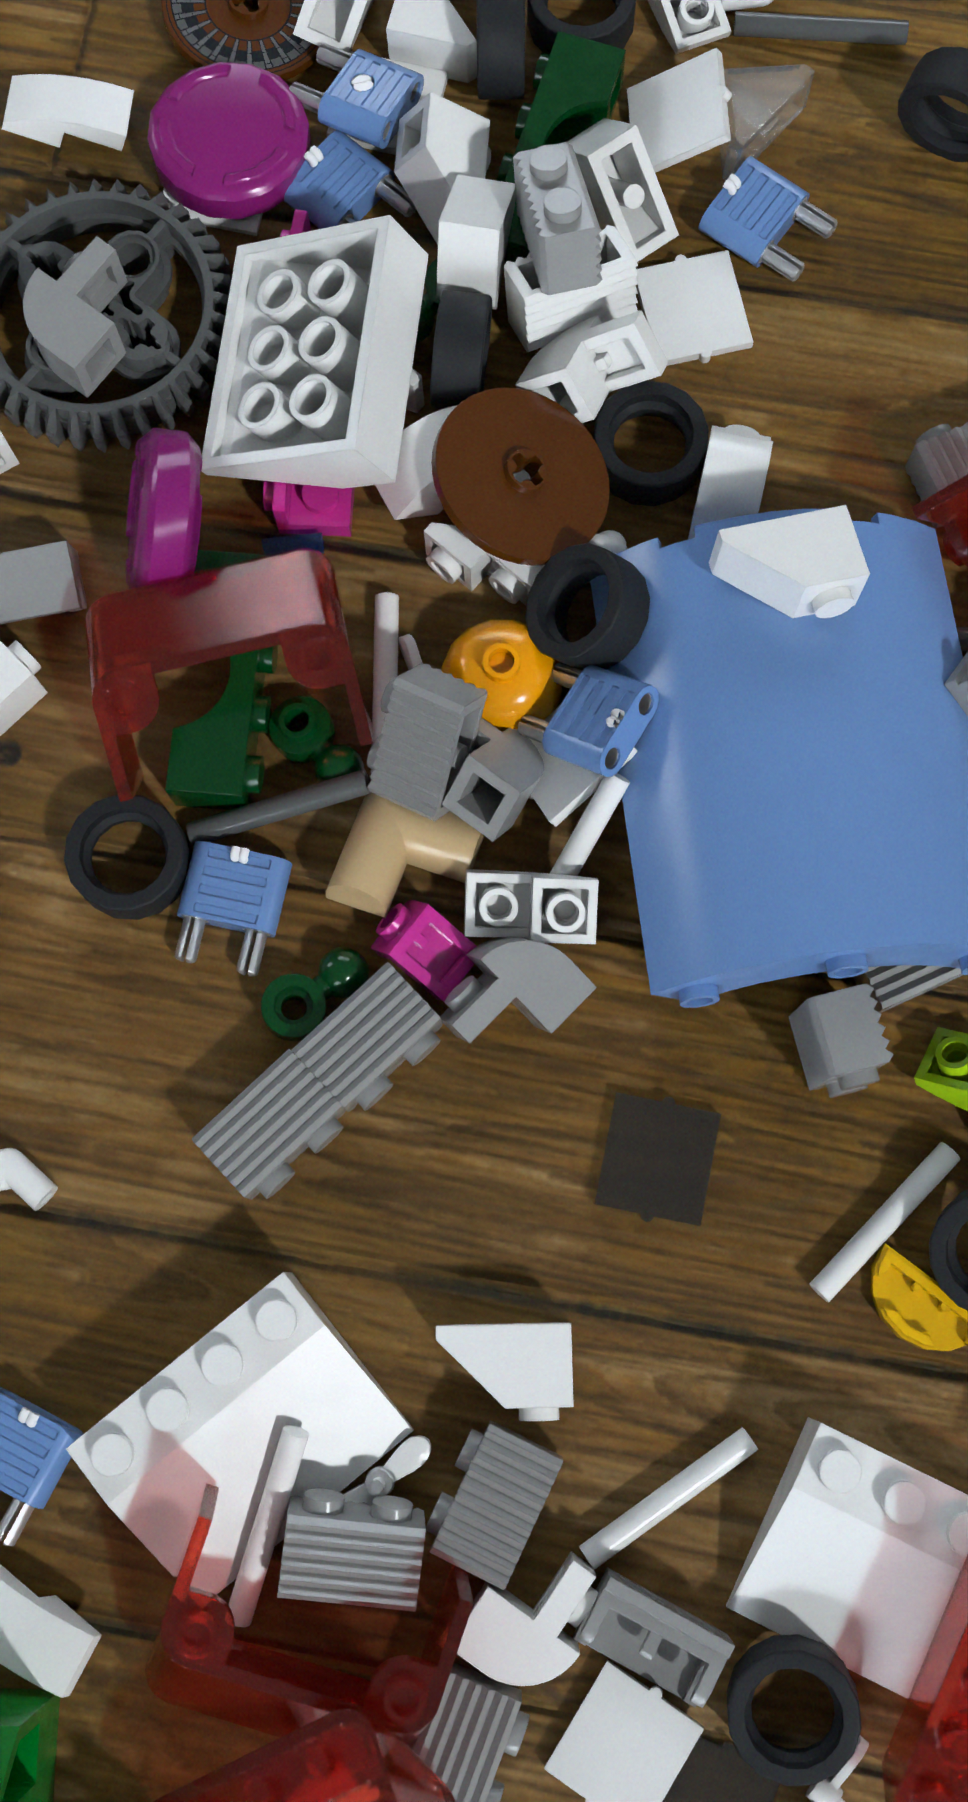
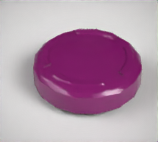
M217 62L191 69L164 89L150 113L147 140L160 184L179 204L182 203L183 206L206 217L243 219L268 212L284 201L285 193L294 178H296L298 171L305 161V153L310 150L311 146L309 122L301 101L289 90V86L280 76L253 64Z
M153 428L137 441L135 448L136 460L132 463L126 523V536L129 537L128 559H126L125 563L126 583L142 601L174 604L189 591L191 586L190 577L194 573L202 513V495H200L202 455L200 447L188 432Z

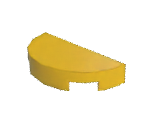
M886 1243L882 1244L871 1266L870 1294L879 1318L897 1338L920 1349L952 1351L968 1346V1311L957 1306L940 1289L937 1281Z

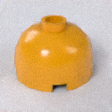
M488 619L468 627L451 644L441 668L443 673L452 674L454 678L463 679L465 683H472L476 688L486 689L488 694L482 718L501 732L508 728L518 729L519 721L526 724L527 722L522 720L524 715H531L545 720L558 707L563 692L562 686L554 682L552 669L559 671L554 666L560 662L542 654L531 640L527 624L515 619Z

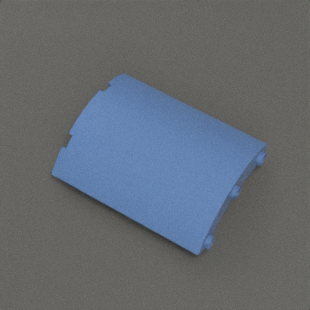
M822 509L770 511L703 523L694 526L695 538L662 547L657 537L616 554L632 563L643 575L650 596L648 622L638 644L621 662L607 670L653 685L659 693L657 710L634 746L638 752L618 771V774L630 781L622 801L651 995L679 999L680 1006L684 1008H698L717 1003L720 1000L719 994L759 983L819 972H827L828 977L840 979L861 975L867 972L869 967L922 965L961 969V974L968 975V716L944 685L963 659L936 529L914 520L878 512L871 518L872 522L852 521L870 575L856 605L852 606L848 611L831 618H818L815 614L791 618L714 576L709 566V560L719 530ZM599 575L590 581L596 624L600 622L608 602L609 585L606 575Z

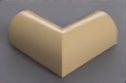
M374 793L367 794L363 799L326 889V898L386 918L407 864L465 883L466 869L473 868L484 835L451 811L434 822Z

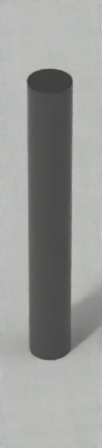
M735 11L733 36L890 45H906L909 30L908 20Z
M365 769L188 822L186 824L187 834L191 844L194 846L195 841L211 842L370 794L372 792L367 789L370 779Z

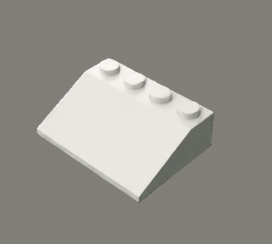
M391 215L237 246L202 451L201 471L211 476L341 489L396 482L429 254Z
M282 1272L73 1442L66 1450L107 1506L195 1601L203 1607L237 1578L284 1426H297L309 1433L291 1496L298 1495L302 1498L304 1492L309 1489L321 1488L341 1492L413 1432L414 1429L292 1272ZM288 1506L275 1546L285 1537Z
M808 1417L726 1607L780 1635L799 1634L823 1643L843 1660L847 1669L968 1729V1495Z

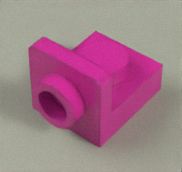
M264 481L265 511H273L279 534L351 537L355 487L341 489Z
M408 900L404 905L399 903L388 911L386 918L383 917L377 926L376 933L379 937L371 946V949L380 957L391 960L434 998L445 1002L450 992L462 981L474 965L467 954L477 947L429 904L414 900Z

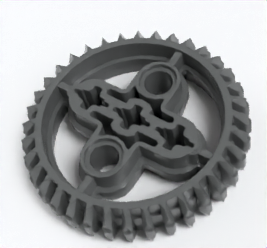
M94 178L87 192H79L78 187L70 182L67 190L68 195L57 198L47 188L45 203L36 206L25 198L24 209L26 213L18 218L6 212L5 223L8 228L5 231H0V312L6 295L17 277V286L23 300L27 283L37 268L56 281L62 276L64 266L75 253L59 243L80 235L95 232H122L114 236L107 244L116 249L128 282L101 313L115 323L126 350L125 356L113 370L132 383L147 389L132 396L105 403L82 404L51 398L52 395L61 399H72L81 396L82 393L58 377L48 367L30 332L26 340L24 361L27 372L20 380L6 363L0 348V413L4 412L9 422L16 427L24 424L28 433L36 439L46 432L49 441L57 447L69 436L73 447L77 448L80 452H82L88 440L93 439L96 447L105 453L110 439L118 438L121 446L129 450L132 442L131 435L141 432L142 436H144L153 427L161 423L164 428L174 430L176 424L173 416L178 412L193 419L195 412L191 401L193 398L209 402L211 392L207 382L214 383L232 280L230 276L232 274L228 259L221 252L219 242L214 238L213 234L208 235L206 226L200 221L199 217L191 219L189 211L184 208L182 203L171 207L169 199L165 197L163 192H160L150 200L148 191L139 184L129 195L125 186L118 179L110 191H103L102 185ZM175 253L181 256L193 271L202 297L201 324L191 347L182 359H180L182 345L176 329L157 312L169 295L173 276L170 259ZM139 268L146 269L141 274L134 276L128 275L133 270Z

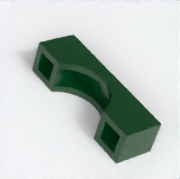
M558 31L550 55L541 53L533 78V89L537 90L532 104L524 102L520 109L515 128V139L519 140L514 155L505 153L499 168L497 181L515 183L513 157L517 152L535 149L543 145L567 142L603 118H612L623 86L625 49ZM516 201L505 263L506 261L515 262L518 257L527 258L530 253L525 241V234L522 231V225H520V217L517 216Z
M198 550L195 571L191 576L188 610L197 630L211 636L226 648L230 654L231 666L227 687L216 705L201 718L172 730L165 790L176 806L230 810L250 804L252 793H261L265 763L264 756L256 755L259 733H268L271 718V697L263 695L266 673H275L278 659L277 637L270 636L272 615L282 614L285 594L284 579L276 578L269 555Z

